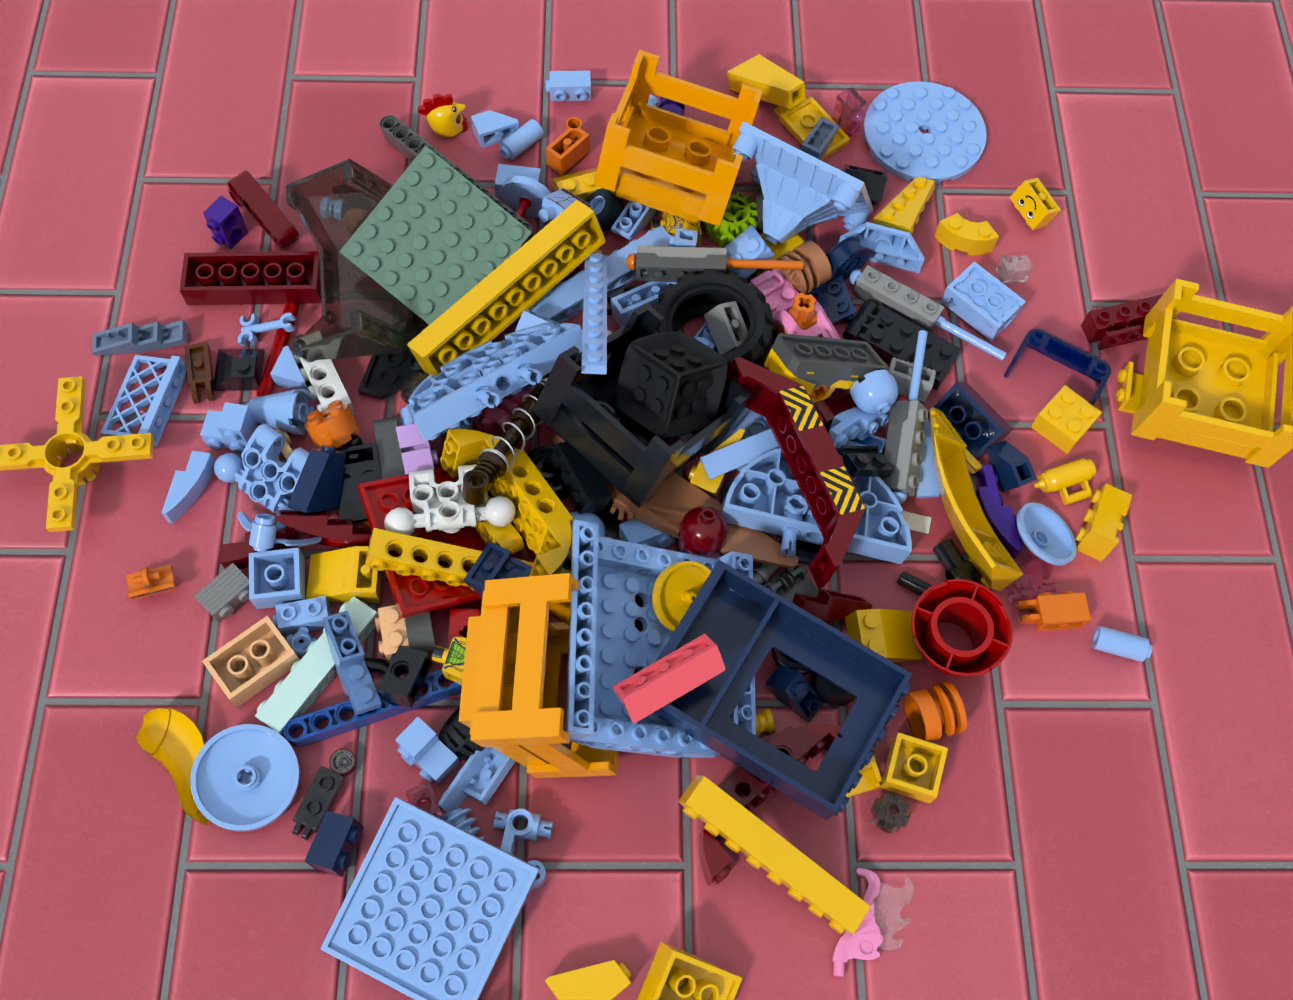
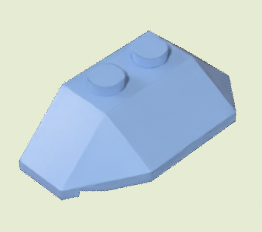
M866 222L840 236L839 243L852 236L859 237L860 245L870 250L868 261L920 273L925 257L909 232Z

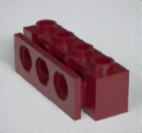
M1162 295L1089 311L1081 324L1088 342L1101 341L1097 347L1099 350L1148 339V337L1143 336L1145 317Z

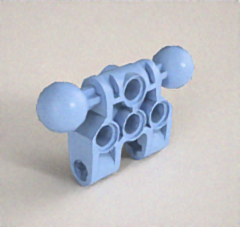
M261 424L256 428L241 454L242 459L233 453L220 455L215 461L214 472L219 480L226 483L237 481L241 491L248 494L253 501L259 502L276 514V510H293L288 508V503L309 452L300 447L292 452L287 462L280 461L279 454L284 446L285 436L267 424Z

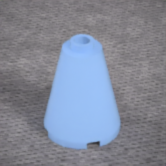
M295 389L250 399L246 404L249 406L257 423L267 424L272 428L295 435H305L306 428L304 425L308 421L306 416L315 411L314 406H310L309 399H313L312 395L306 389Z

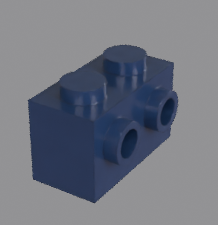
M326 811L304 862L316 870L343 877L345 870L351 864L356 844L362 838L364 826L355 818Z

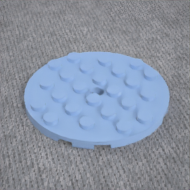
M921 81L901 83L880 93L870 104L863 126L864 142H867L870 149L869 153L881 167L907 181L917 177H925L926 179L935 180V184H940L943 180H955L973 169L983 153L987 135L984 120L978 109L969 99L950 87ZM928 129L929 133L923 134L920 132V130Z

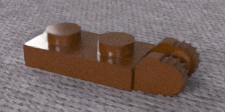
M208 342L185 345L188 385L191 388L194 404L200 403L201 397L198 388L204 386L208 401L215 400L211 354Z

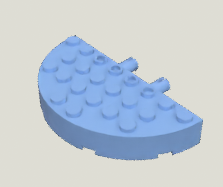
M562 323L560 327L554 328L553 324H545L506 334V340L494 343L492 340L441 366L442 372L435 377L434 374H430L416 387L408 400L410 405L407 406V409L421 438L424 441L433 440L445 429L459 426L461 421L467 417L479 415L482 409L486 407L494 408V405L498 406L504 397L521 392L524 386L539 384L544 378L543 376L551 372L559 354L573 346L580 350L579 353L582 351V329L580 325Z
M780 448L758 456L740 471L731 484L719 510L727 523L782 536L780 553L785 556L786 550H788V557L796 554V540L821 545L824 539ZM844 464V466H845V468H846L848 474L852 476V474L850 473V471L848 470V468H847L846 465ZM852 476L854 486L858 494L863 498L866 509L846 552L902 564L912 552L910 528L905 523L902 515L903 509L899 501L880 477Z

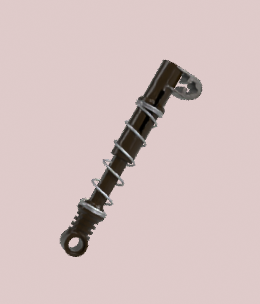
M580 372L575 382L582 379L588 374H583ZM550 373L544 375L539 384L532 385L533 390L529 395L523 396L521 406L513 409V416L510 422L502 424L505 434L502 437H492L491 441L494 448L484 449L480 453L478 463L474 469L464 474L462 497L466 503L480 505L487 500L488 491L498 477H502L507 473L515 460V454L520 453L524 449L525 440L530 439L535 433V426L543 422L542 420L540 421V418L532 410ZM511 424V426L506 431L504 429V425ZM532 432L530 436L524 438V435L530 434ZM499 438V442L495 445L494 439ZM520 440H523L521 449L514 452L513 450ZM510 454H513V459L509 464L507 458Z

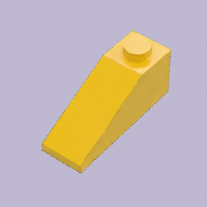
M739 429L712 452L743 440L746 436L745 430ZM699 461L697 467H692L688 479H691L690 484L717 498L728 473L709 480L701 461Z

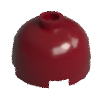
M698 506L685 514L680 524L678 536L684 541L686 549L696 554L707 555V552L716 550L719 552L725 546L728 525L720 511L713 507Z

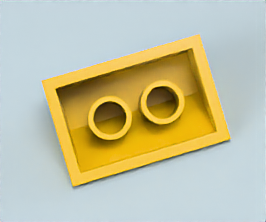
M597 167L550 179L554 192L564 188L585 202L593 192L604 189L594 185Z

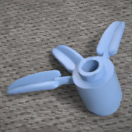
M240 511L238 513V520L246 531H251L249 545L254 547L255 551L267 552L269 549L274 548L275 543L294 547L307 546L318 543L323 538L315 537L302 540L276 539L277 530L284 529L287 525L276 521L275 516L256 514L255 519L251 521L244 512Z

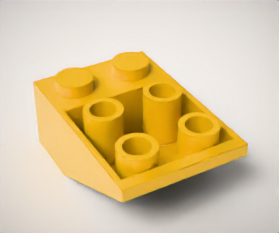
M354 546L312 554L310 557L306 599L326 596L328 602L345 603L354 596L363 603H380L383 571L375 570L365 565L369 546Z

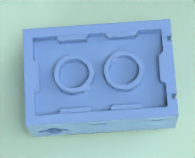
M975 261L946 287L941 299L945 306L991 342L1019 316L1026 303L1024 299Z

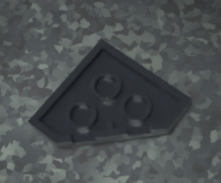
M383 333L380 334L358 389L360 395L382 400L428 377L407 345L411 340Z

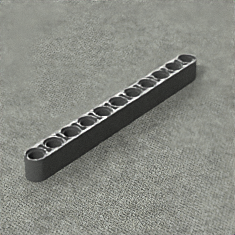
M387 115L380 120L379 126L386 141L407 159L413 162L422 149L427 146L528 228L533 234L527 241L534 236L532 226L397 117Z
M397 417L373 421L382 479L406 475L401 456L403 448L400 449L396 427H399ZM430 612L406 617L405 624L409 647L428 652V654L433 653L436 643Z

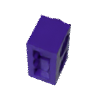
M220 196L203 212L207 221L206 225L213 234L212 238L220 246L225 245L232 249L248 233L238 206L223 196Z

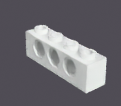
M318 331L292 341L295 350L291 351L296 364L301 363L303 366L299 370L305 382L309 380L311 383L308 389L313 400L317 398L320 404L316 405L317 409L321 412L327 409L331 402L341 400L342 403L348 404L352 414H355L350 398Z

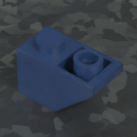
M1004 440L985 448L993 470L998 476V483L1002 491L1018 488L1037 480L1029 458Z
M780 665L766 682L768 688L780 702L807 722L812 720L824 704L800 671Z

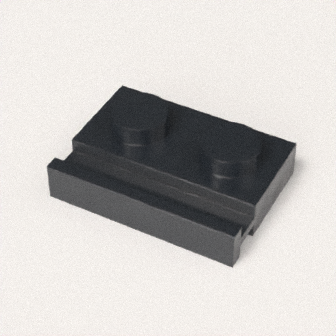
M841 446L838 450V454L843 456V462L853 477L890 476L894 470L887 458L882 453H878V446Z

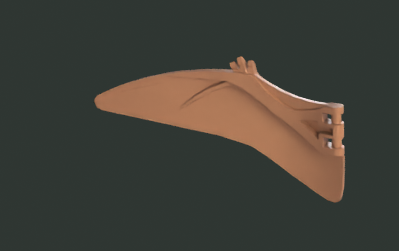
M559 435L553 438L555 445L565 442ZM674 473L661 483L653 498L638 508L601 475L612 494L611 500L613 505L610 512L614 514L615 510L618 509V520L622 521L624 513H626L627 520L634 518L678 539H681L678 536L681 521L689 510L698 506H708L719 511L722 505L677 473ZM727 523V540L725 546L719 551L720 553L727 554L734 551L753 555V561L787 568H793L798 565V557L796 555L788 557V550H786L785 556L780 553L781 544L764 532Z

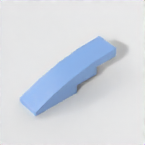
M768 429L700 457V461L708 479L712 480L741 468L758 456L780 447L772 430Z

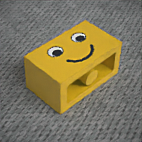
M1039 178L1024 181L1009 197L1032 230L1046 227L1062 211Z

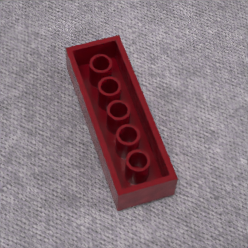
M319 251L184 253L180 292L187 305L286 304L288 301L296 302L297 304L322 303L324 264Z

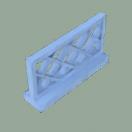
M135 355L100 433L104 437L133 434L130 429L141 423L138 434L151 433L154 436L153 447H157L187 377L186 363L182 358L171 356V359ZM141 363L149 365L148 368L138 373L137 370ZM167 366L165 372L158 376L156 370ZM153 373L155 378L144 384L142 378ZM139 381L141 386L129 392L130 386ZM159 384L157 391L150 395L148 389ZM144 392L146 398L135 403L133 398ZM130 400L132 406L121 412V406ZM150 403L148 412L141 415L139 409ZM136 412L138 418L126 423L124 418ZM121 420L123 426L112 431L113 424Z

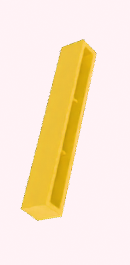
M700 775L695 776L678 801L684 806L682 811L694 820L697 818L705 823L704 829L716 837L719 834L725 838L726 842L724 844L734 852H743L747 856L745 860L756 869L762 867L768 872L766 875L768 879L779 886L781 883L789 888L787 893L799 902L802 899L809 904L808 910L820 918L825 916L830 920L828 925L840 934L844 931L851 934L856 932L871 906L708 778Z

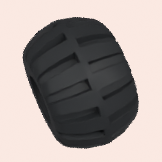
M459 706L441 728L439 739L459 760L467 761L471 755L475 754L476 750L483 751L485 747H481L470 740V728L459 722Z

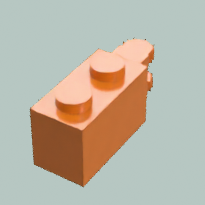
M1070 590L1056 595H1052L1051 592H1044L1038 594L1035 599L1021 600L1015 603L1017 610H1032V614L1022 615L1018 619L1020 624H1035L1036 631L1084 628L1091 621L1085 592L1076 593V591Z

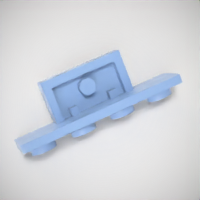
M485 747L483 751L476 750L475 754L469 757L451 785L443 793L438 806L448 813L458 809L467 796L486 805L515 761L492 747Z

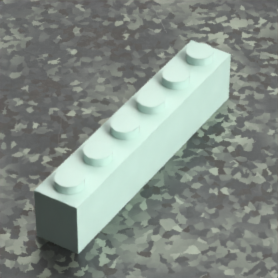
M353 596L350 601H346L341 606L339 613L348 611L360 644H362L376 627L375 618L379 617L375 610ZM325 628L318 640L310 643L304 657L292 665L290 673L285 680L282 679L277 683L274 693L270 698L264 700L257 708L255 717L263 725L278 732L284 738H286L284 727L287 722L303 716L338 674Z

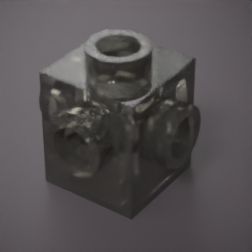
M885 793L880 799H875L870 811L873 813L870 823L877 825L878 829L886 833L895 834L901 827H906L911 813L907 812L910 804L905 802L904 798L896 793ZM889 809L896 812L897 814H891Z

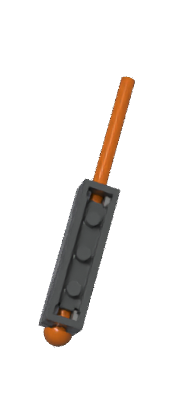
M637 246V254H630L626 259V265L630 270L635 271L636 267L637 281L677 282V278L691 272L702 274L703 270H720L726 274V268L803 270V261L727 258V248Z

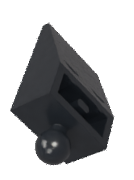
M351 434L352 439L344 444V448L336 449L346 453L340 509H338L339 518L351 519L352 524L368 521L357 490L358 484L382 479L376 442L363 444L362 439L355 434Z

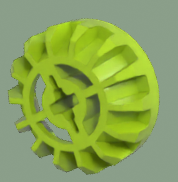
M737 191L735 195H730L720 227L702 221L705 233L714 242L720 244L721 236L728 231L736 238L750 225H753L758 232L756 202H752V197L746 195L744 198L741 197L740 191Z

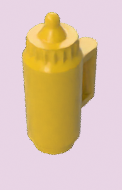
M1082 458L1048 469L1038 475V482L1034 484V487L1040 488L1046 493L1059 491L1064 505H1068L1092 497L1088 481L1096 475V467L1090 459ZM1081 484V491L1068 495L1066 488Z

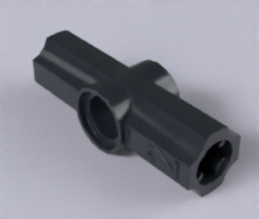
M946 539L934 547L933 552L944 567L947 580L963 579L980 584L977 579L978 575L975 566L971 561L964 559L952 539Z

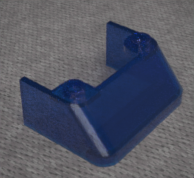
M1031 328L1013 357L1004 377L1008 378L1026 346L1098 382L1088 401L1094 405L1111 374L1109 362L1044 328Z

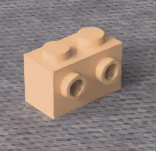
M397 605L378 608L379 617L375 618L377 632L382 634V640L378 641L380 655H385L388 663L391 655L396 653L399 645L409 647L405 618L400 617Z

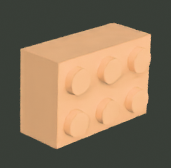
M266 616L202 660V662L228 699L238 708L289 672L292 665L299 658L270 618Z

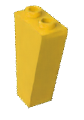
M760 54L727 71L729 89L731 91L740 93L742 84L763 90L760 100L788 109L806 100L805 82Z

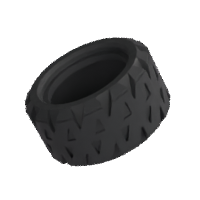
M703 270L702 274L691 272L677 278V284L669 283L659 293L658 302H654L652 308L664 317L657 330L658 333L668 331L677 332L686 322L693 318L704 316L717 305L736 301L747 327L748 335L737 348L728 353L721 354L727 361L728 370L733 359L736 357H741L766 368L764 363L772 345L773 314L770 304L766 303L764 294L754 284L749 285L744 277L732 272L726 275L720 270Z

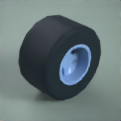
M606 189L596 190L586 200L588 204L593 206L592 210L595 212L602 232L610 231L624 210L622 200Z

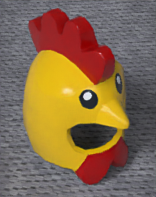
M434 94L433 99H424L423 105L417 108L418 113L426 116L431 129L442 138L453 137L461 131H467L468 129L467 118L460 113L466 108V105L453 101L451 94L444 96ZM457 116L461 119L459 124L456 123Z

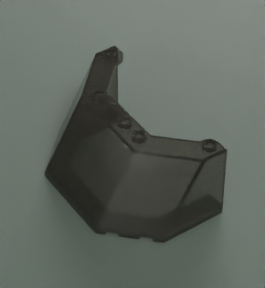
M351 159L286 185L287 204L297 211L319 250L322 317L304 335L299 334L292 339V354L308 361L402 353L407 350V344L421 333L422 328L429 325L339 252L393 186Z

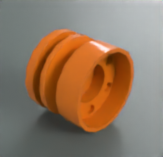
M950 681L941 682L939 685H931L929 692L925 688L910 691L904 697L905 713L916 738L927 742H934L940 740L942 733L950 737L954 733L960 734L966 731V711L957 689Z

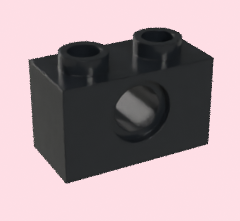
M399 645L396 653H393L390 657L389 668L386 674L381 676L378 683V689L384 701L408 708L413 707L432 666L428 652ZM407 674L405 677L399 678L401 675Z

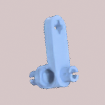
M510 809L509 814L496 811L493 828L505 830L501 849L512 855L516 839L537 841L538 836L551 838L554 822L541 820V814L531 813L525 809ZM516 820H527V827L524 830H516L514 828Z

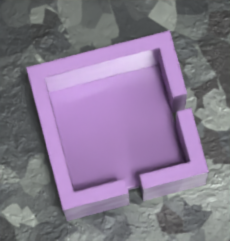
M415 423L396 427L400 449L403 448L404 452L401 453L405 474H409L411 471L436 469V465L440 464L437 450H432L431 442L435 441V439L424 441Z

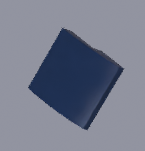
M489 541L464 578V583L483 596L485 580L529 577L532 566L513 558L511 551Z

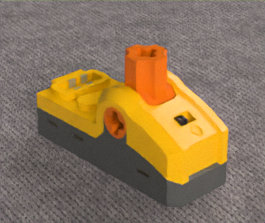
M779 333L764 363L768 370L804 385L808 394L811 395L813 403L828 398L835 388L848 390L857 380L861 383L865 380L864 375L876 370H889V367L866 341Z

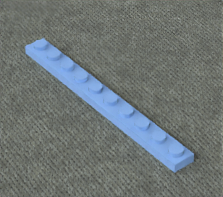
M592 253L585 259L581 373L583 374L607 373V255Z

